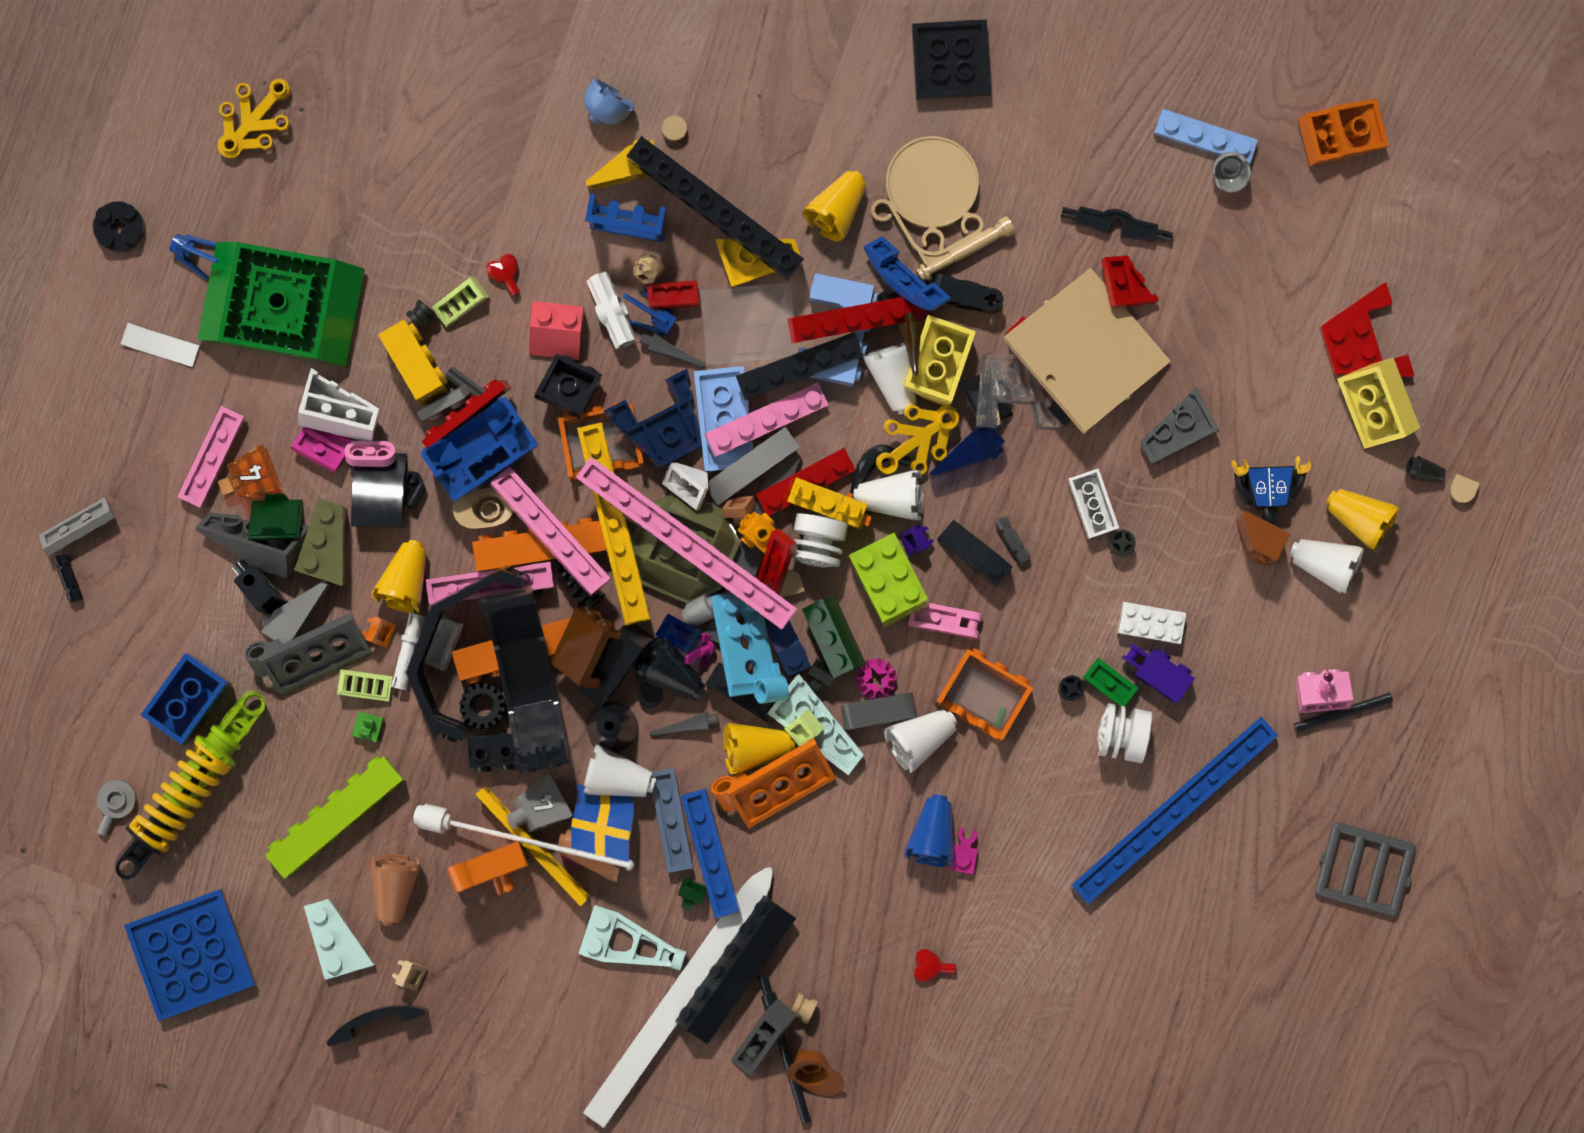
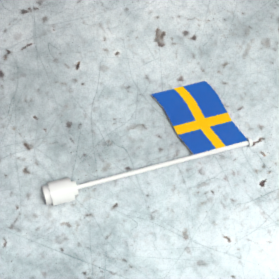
M576 784L577 802L571 825V849L453 821V815H451L449 809L430 804L418 805L414 812L413 822L420 829L444 834L452 826L627 867V870H632L634 867V863L629 860V840L634 820L633 798L630 796L588 795L583 793L585 786Z

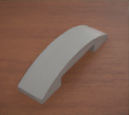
M785 427L708 481L707 491L719 506L774 465L798 450L800 446Z

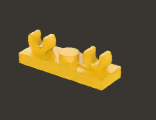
M799 478L795 479L787 500L788 503L847 523L858 529L868 505Z

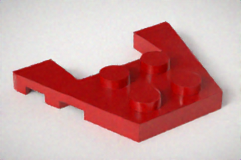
M1387 282L1381 284L1320 326L1334 375H1347L1371 364L1383 361L1368 312L1393 304ZM1408 354L1394 358L1401 377L1412 378L1415 376Z

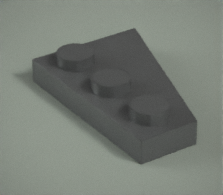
M1196 387L1140 442V446L1151 466L1219 432L1216 422Z

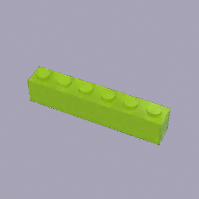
M376 756L366 764L368 769L360 775L357 772L346 781L348 786L342 791L339 789L335 790L327 797L329 801L322 808L319 805L313 808L307 814L309 819L303 824L297 822L288 829L289 835L285 839L281 840L278 838L267 847L270 851L265 856L284 879L293 875L405 781V778L386 756L382 758Z

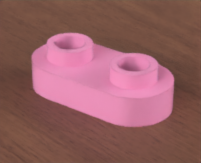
M353 441L344 450L346 461L352 466L385 467L391 465L396 460L395 447L387 441Z

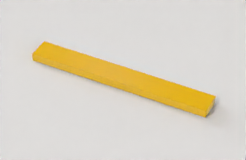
M602 422L577 428L585 463L592 457L614 473ZM593 491L625 625L628 626L651 620L625 514Z

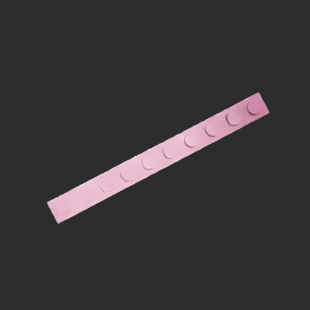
M592 457L576 476L579 481L781 630L797 610V608Z

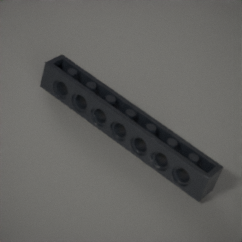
M643 136L639 138L626 155L627 161L786 281H789L803 262L804 258Z

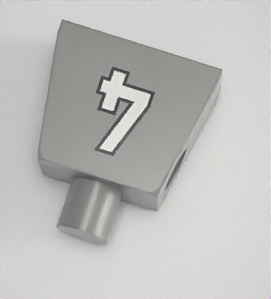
M549 773L512 801L516 811L508 814L506 818L513 829L524 824L526 830L530 833L562 823L573 815Z

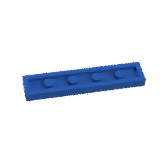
M704 788L682 795V803L715 919L741 912L707 790Z

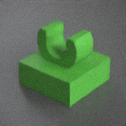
M359 711L352 736L377 743L384 718Z

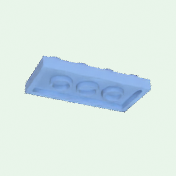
M744 366L694 372L705 472L725 470L753 450V441H750L714 457L704 436L705 433L749 414L748 400H744L736 379L737 375L745 373Z

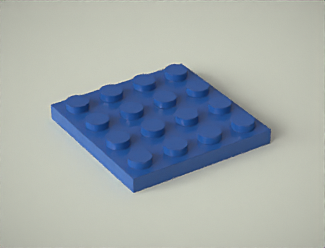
M222 889L124 925L158 1021L256 985Z

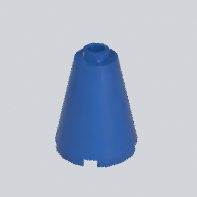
M933 794L932 798L926 799L905 847L903 857L910 860V856L916 857V863L929 866L945 867V862H948L950 867L953 866L952 803L947 801L946 796Z

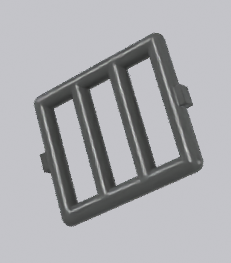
M1335 822L1331 828L1326 851L1322 852L1319 862H1322L1315 893L1324 898L1396 917L1400 911L1405 888L1410 886L1412 877L1409 876L1416 846L1411 842ZM1345 834L1355 837L1342 890L1337 891L1327 888V883L1340 835ZM1365 840L1380 844L1366 899L1351 895ZM1391 847L1405 852L1391 904L1387 905L1376 902Z

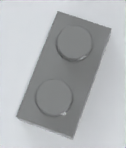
M464 384L425 405L417 414L421 421L428 417L432 421L444 414L443 409L449 406L455 409L464 404V398L470 392Z

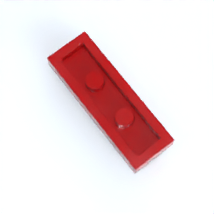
M776 529L771 533L757 580L780 596L797 542L780 529Z

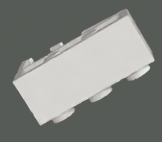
M311 368L298 411V425L360 441H373L378 424L379 408L354 393H348L338 387L337 383L332 380L331 382Z

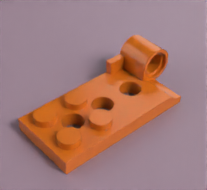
M813 738L749 776L745 772H741L733 778L731 776L718 778L712 784L711 791L724 811L731 812L737 809L747 828L750 829L835 780L836 777ZM808 768L806 773L798 775L800 769ZM786 780L782 787H775L779 781ZM764 793L761 799L753 800L755 795Z

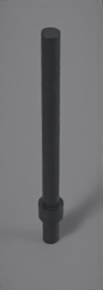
M765 973L759 975L758 979L763 996H761L762 1002L768 1009L778 998L776 992L772 991L768 974ZM784 1033L777 1043L787 1073L788 1068L794 1064L786 1034ZM788 1077L801 1123H808L811 1121L801 1085Z

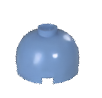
M593 78L584 93V105L590 113L588 118L599 126L602 123L617 125L623 122L635 106L627 97L623 101L617 89L600 79L596 80Z

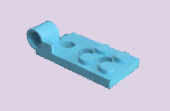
M733 593L712 596L711 601L729 696L754 694L756 700L761 704L786 700L789 693L788 683L785 677L781 676L779 663H773L764 616ZM737 612L742 614L744 618L743 625L739 624L736 620ZM741 637L748 641L749 647L747 650L741 646ZM746 662L753 666L752 675L747 673L745 669Z

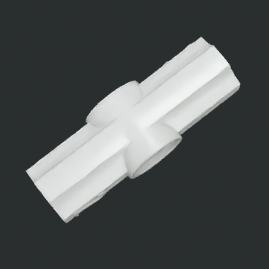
M608 272L597 273L591 276L587 283L597 304L595 310L601 323L606 326L613 345L618 350L632 345L637 339L627 318L628 310L622 298L617 295Z

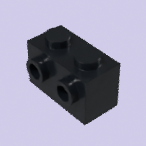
M512 733L467 737L469 768L476 767V772L491 771V766L500 765L501 770L516 769Z

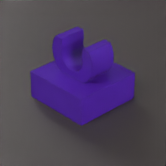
M919 524L899 534L909 557L928 549L929 545L934 542L933 539L926 540L923 532L928 530L927 526L921 527Z

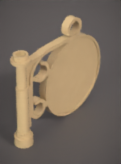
M922 137L904 145L895 154L888 167L886 190L889 201L879 199L871 207L872 217L879 223L888 222L892 215L888 214L885 217H879L875 212L876 207L886 205L890 209L908 242L924 263V265H919V269L916 270L918 277L923 282L927 281L928 283L932 281L931 276L947 266L961 261L999 238H1009L1016 234L1007 216L998 220V224L994 228L990 227L982 232V218L977 214L969 213L976 200L979 187V176L975 162L961 145L943 137ZM901 218L912 225L928 229L922 236L924 248L927 247V236L931 234L938 235L940 238L939 251L930 252L917 246ZM962 219L961 230L966 237L943 249L944 235L938 229L950 226ZM970 219H974L979 223V228L968 235L965 223Z

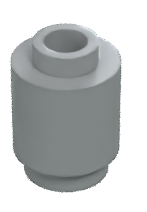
M705 593L686 604L682 610V616L689 626H700L714 618L711 597L714 595Z

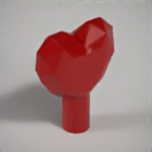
M507 253L499 261H491L487 264L486 272L491 279L498 283H504L511 296L520 293L514 280L518 270L517 259L514 255Z
M921 949L916 953L917 967L914 969V977L917 981L923 983L931 981L940 973L955 974L956 964L941 963L939 957L932 951Z

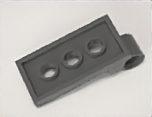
M349 613L284 644H281L279 639L268 644L263 641L254 642L246 648L244 657L258 677L268 676L279 695L361 658L372 651L352 614ZM336 641H344L339 646L333 645ZM315 651L321 652V653H320L319 655H317V656H314V657L309 656L311 653H313V652H315ZM291 662H297L293 667H286Z

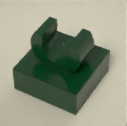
M685 877L677 894L684 897L681 907L690 911L694 902L701 904L707 891L706 886Z

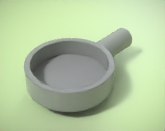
M112 780L100 788L97 795V804L104 817L97 833L107 836L114 818L126 817L135 809L137 794L133 786L128 782Z

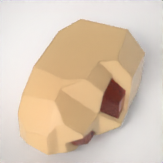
M645 251L638 258L633 268L634 277L643 285L655 283L665 271V266L648 251Z

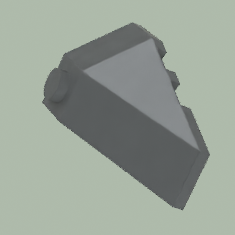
M208 513L197 525V532L264 572L286 579L294 572L309 527L300 523L298 539L248 540L250 520H242L239 515Z

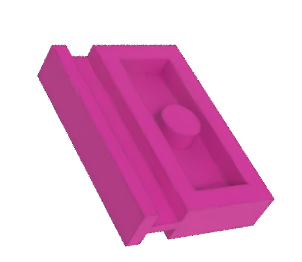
M303 427L292 444L291 450L336 474L345 459V447L353 442V440L344 436Z

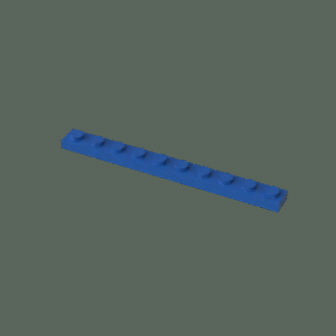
M1262 716L1259 717L1075 880L1071 886L1087 904H1090L1271 743L1278 734Z

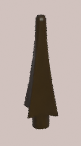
M906 313L905 323L898 324L906 345L912 373L914 376H917L923 323L915 321L914 313Z

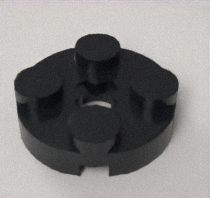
M115 201L97 209L93 220V233L103 247L112 252H127L132 250L139 240L142 239L145 232V223L142 215L134 206L126 202ZM119 220L122 224H125V228L121 229V233H117L115 229H112L116 221Z

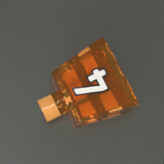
M263 444L229 463L227 466L231 476L218 481L223 495L237 490L239 498L243 500L283 492L268 449Z

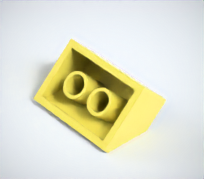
M928 315L920 337L918 375H913L910 365L904 387L925 400L943 406H950L976 331Z
M1394 358L1371 364L1337 379L1364 449L1407 437L1420 428Z

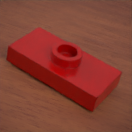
M697 280L647 284L648 307L652 310L699 307Z

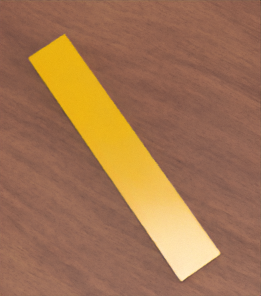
M488 787L482 788L475 794L513 835L538 841L531 832L529 833L523 824L514 829L509 825L506 816L512 812ZM520 842L580 906L590 898V895L546 848Z

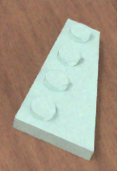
M798 672L788 685L789 693L787 699L775 702L767 714L786 727L803 712L810 710L824 727L814 738L822 754L831 763L849 775L864 756V753Z

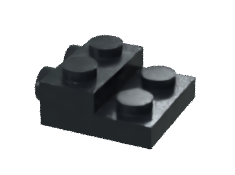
M556 353L535 392L534 398L580 419L600 385L602 374L590 366L585 367L576 363L571 357L561 356Z

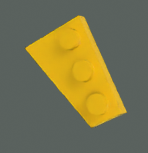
M715 239L731 288L776 273L732 239ZM779 239L800 255L795 239Z

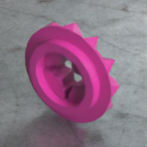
M879 658L866 661V665L860 667L856 675V683L859 690L871 699L888 696L894 690L897 682L896 672L892 665ZM872 668L878 675L887 674L881 679L882 689L876 683L866 684L872 678Z

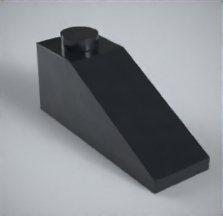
M955 520L937 538L994 588L1013 567Z
M718 662L705 684L771 725L774 718L767 713L775 702L761 704L756 700L754 694L730 697L724 665Z

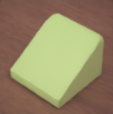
M806 710L784 729L795 743L801 746L815 738L824 727L810 710Z

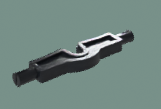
M1064 206L1062 208L1061 217L1076 220V225L1088 227L1102 233H1109L1112 222L1118 220L1121 223L1120 236L1123 238L1138 239L1152 243L1155 239L1170 243L1172 240L1173 232L1158 229V224L1135 219L1131 214L1123 210L1109 209L1099 211L1082 206L1078 210Z

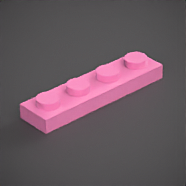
M223 406L220 407L177 496L178 498L200 508L203 507L246 417Z

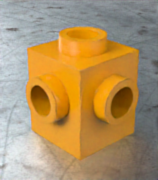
M753 511L752 514L746 515L740 522V527L737 530L743 535L740 540L749 548L753 549L756 547L765 553L771 533L776 530L773 527L775 522L767 514L759 515Z

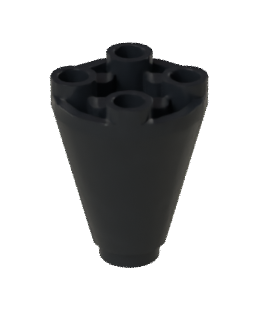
M657 636L649 646L651 651L646 657L641 656L634 666L637 670L635 673L636 679L682 698L692 699L693 701L697 700L705 689L706 684L702 682V678L690 664H685V658L665 637L660 638Z

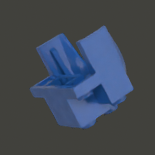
M500 397L477 416L436 443L424 448L420 455L455 503L474 489H483L489 485L494 478L509 466L513 469L519 465V459L539 445L506 397Z

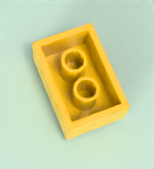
M404 319L378 334L410 391L421 406L448 391L445 387V384L449 383L438 366L434 368L432 363L436 360L426 345L421 346L420 341L423 338L413 323L408 324Z

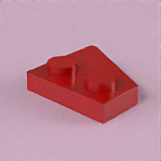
M1128 255L1104 257L1101 260L1111 308L1149 305L1159 301L1156 294L1152 295L1145 286L1144 282L1146 280L1135 269Z

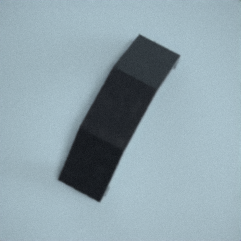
M505 565L431 605L405 673L434 741L440 733L443 734L442 737L452 742L462 741L470 728L469 724L444 715L439 711L423 671L425 659L444 610L496 581H503L522 588L526 584L529 574Z
M528 587L480 597L481 611L485 615L494 646L506 699L517 771H519V774L570 764L559 700L532 588Z

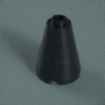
M607 702L602 708L598 706L591 713L588 719L587 731L590 740L595 746L596 744L602 745L613 752H620L628 748L635 740L638 732V723L636 716L626 705L618 702ZM608 721H612L614 723V729L612 731H607L605 729L606 723Z

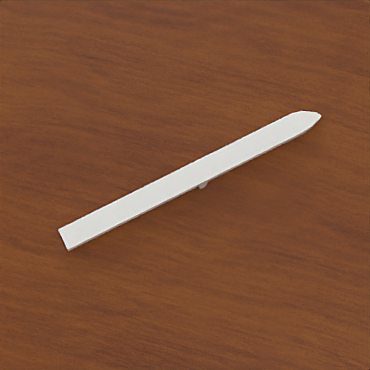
M771 867L756 873L742 886L736 895L741 912L721 917L584 1110L583 1113L603 1128L677 1024L675 1020L678 1018L680 1011L687 1005L697 987L702 984L709 974L711 967L721 957L725 947L733 940L740 926L754 910L755 905L764 895H767L773 874Z

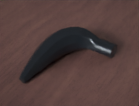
M884 444L869 448L862 455L856 466L850 493L854 494V489H858V485L864 483L870 473L877 467L876 459L880 454L885 452L891 453L895 449ZM905 455L898 460V464L908 467L911 457ZM883 459L882 463L889 462V459Z

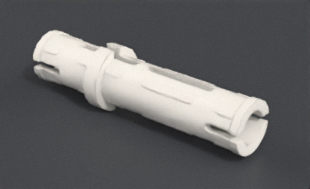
M409 613L405 633L401 636L403 641L391 687L407 690L409 680L405 672L419 639L425 616Z

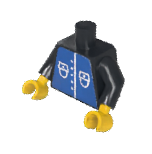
M1297 456L1295 458V470L1294 466L1249 467L1245 458H1243V465L1237 467L1235 460H1233L1231 466L1235 471V491L1244 504L1250 505L1251 510H1263V520L1271 524H1277L1278 509L1288 508L1290 504L1296 501L1302 491L1307 472L1311 469L1310 458L1308 457L1305 465H1300V456Z

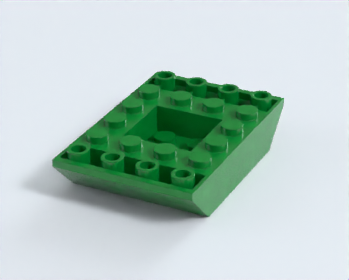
M216 242L214 257L219 259V263L212 262L197 338L198 341L336 366H347L365 268L335 259L241 242ZM277 294L284 296V304L279 308L271 305L272 297Z

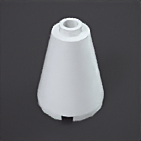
M905 342L900 343L901 347L899 348L892 345L868 353V356H863L865 364L892 411H898V414H904V409L908 405H916V394L904 387L911 365Z
M912 470L860 483L858 489H854L853 498L868 504L867 511L914 521L921 520L922 517L918 514L923 513L924 485L918 484V478H922L921 471Z
M1301 539L1299 543L1294 542L1290 557H1293L1295 565L1340 594L1347 595L1353 583L1352 579L1359 568L1364 548Z
M942 709L889 726L884 730L886 742L891 740L893 748L890 750L903 769H910L909 773H912L956 731L955 725L957 721L950 711L946 712Z
M596 744L593 751L596 752L595 758L590 760L583 793L588 795L646 797L648 792L653 793L656 778H652L653 772L602 745Z

